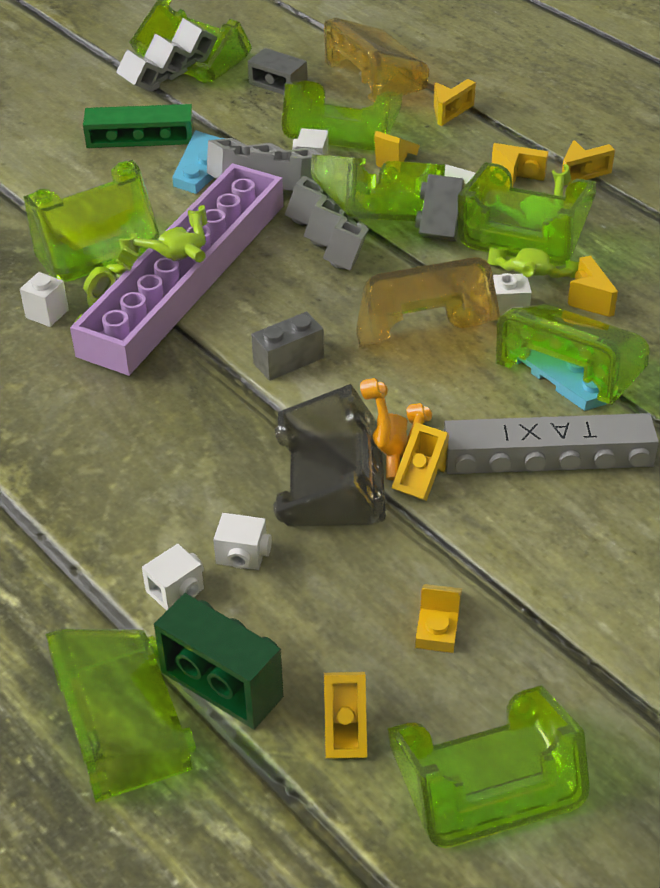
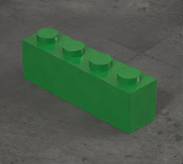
M192 104L85 108L83 130L86 148L188 145L194 133Z

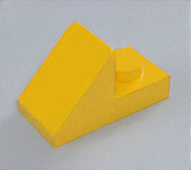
M466 79L452 89L439 83L434 84V110L438 125L443 126L474 106L476 82Z
M376 131L374 135L376 165L380 168L400 173L407 154L416 156L420 148L418 144Z
M573 140L563 160V165L567 164L569 166L571 181L567 185L612 173L615 149L608 144L584 150Z
M494 143L491 170L509 187H513L516 177L544 181L549 151Z
M591 255L579 258L575 280L570 282L568 305L607 317L614 316L618 290Z
M415 422L391 488L427 501L437 472L444 473L446 469L449 433Z
M423 585L415 648L454 653L462 588Z
M365 672L324 673L326 758H367Z

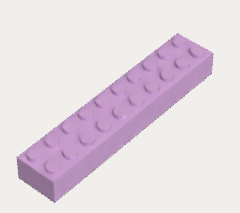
M232 163L167 229L183 227L189 233H194L193 227L189 222L188 211H198V207L204 205L208 223L203 226L206 243L201 248L206 254L204 261L198 263L190 257L180 261H172L159 252L148 248L135 261L131 270L127 269L70 327L75 357L130 376L283 207L282 177Z

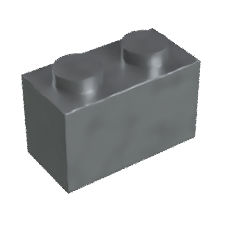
M267 48L262 49L248 60L249 84L289 97L295 95L308 84L306 60Z
M428 174L427 182H422L420 199L424 200L423 210L417 212L415 227L419 229L422 237L457 241L466 185L463 178Z
M307 311L251 334L253 363L269 381L324 358V329Z

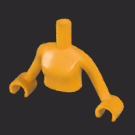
M376 378L366 379L360 384L361 394L366 400H376L379 414L377 428L373 433V440L377 447L387 456L386 479L394 481L400 465V459L403 457L415 422L424 424V422L430 421L432 419V411L421 403L411 404L407 407V418L413 424L407 437L408 420L400 415L388 413L385 396L388 392L387 386L383 382H378Z

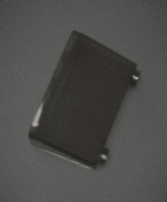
M352 384L278 412V427L275 428L276 438L280 445L286 446L291 453L290 493L288 491L278 493L273 509L277 519L280 522H284L287 526H367L377 524L386 519L383 452L373 440L377 421Z

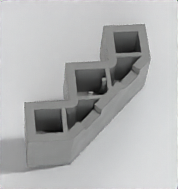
M183 18L173 40L171 41L155 34L145 56L127 49L116 73L132 84L152 92L160 87L159 83L166 79L173 80L187 72V67L197 63L199 65L206 61L218 37Z
M233 138L208 140L207 173L215 178H218L233 163L282 177L283 189L293 191L295 184L302 176L323 184L325 155L311 148L284 150L272 143L245 145Z
M302 176L295 184L285 215L292 218L299 225H307L304 237L310 239L313 244L327 247L323 259L329 261L336 268L351 270L358 259L369 229L364 223H356L353 220L355 214L343 201H335L333 198L335 192L329 186Z

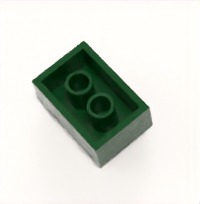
M184 593L154 623L161 673L253 730L257 728L284 697L281 648L270 638L261 637L250 631L239 620L228 618L214 610L208 602L197 600Z

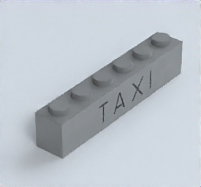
M650 413L449 420L444 422V432L449 433L446 461L447 474L654 467L659 444Z

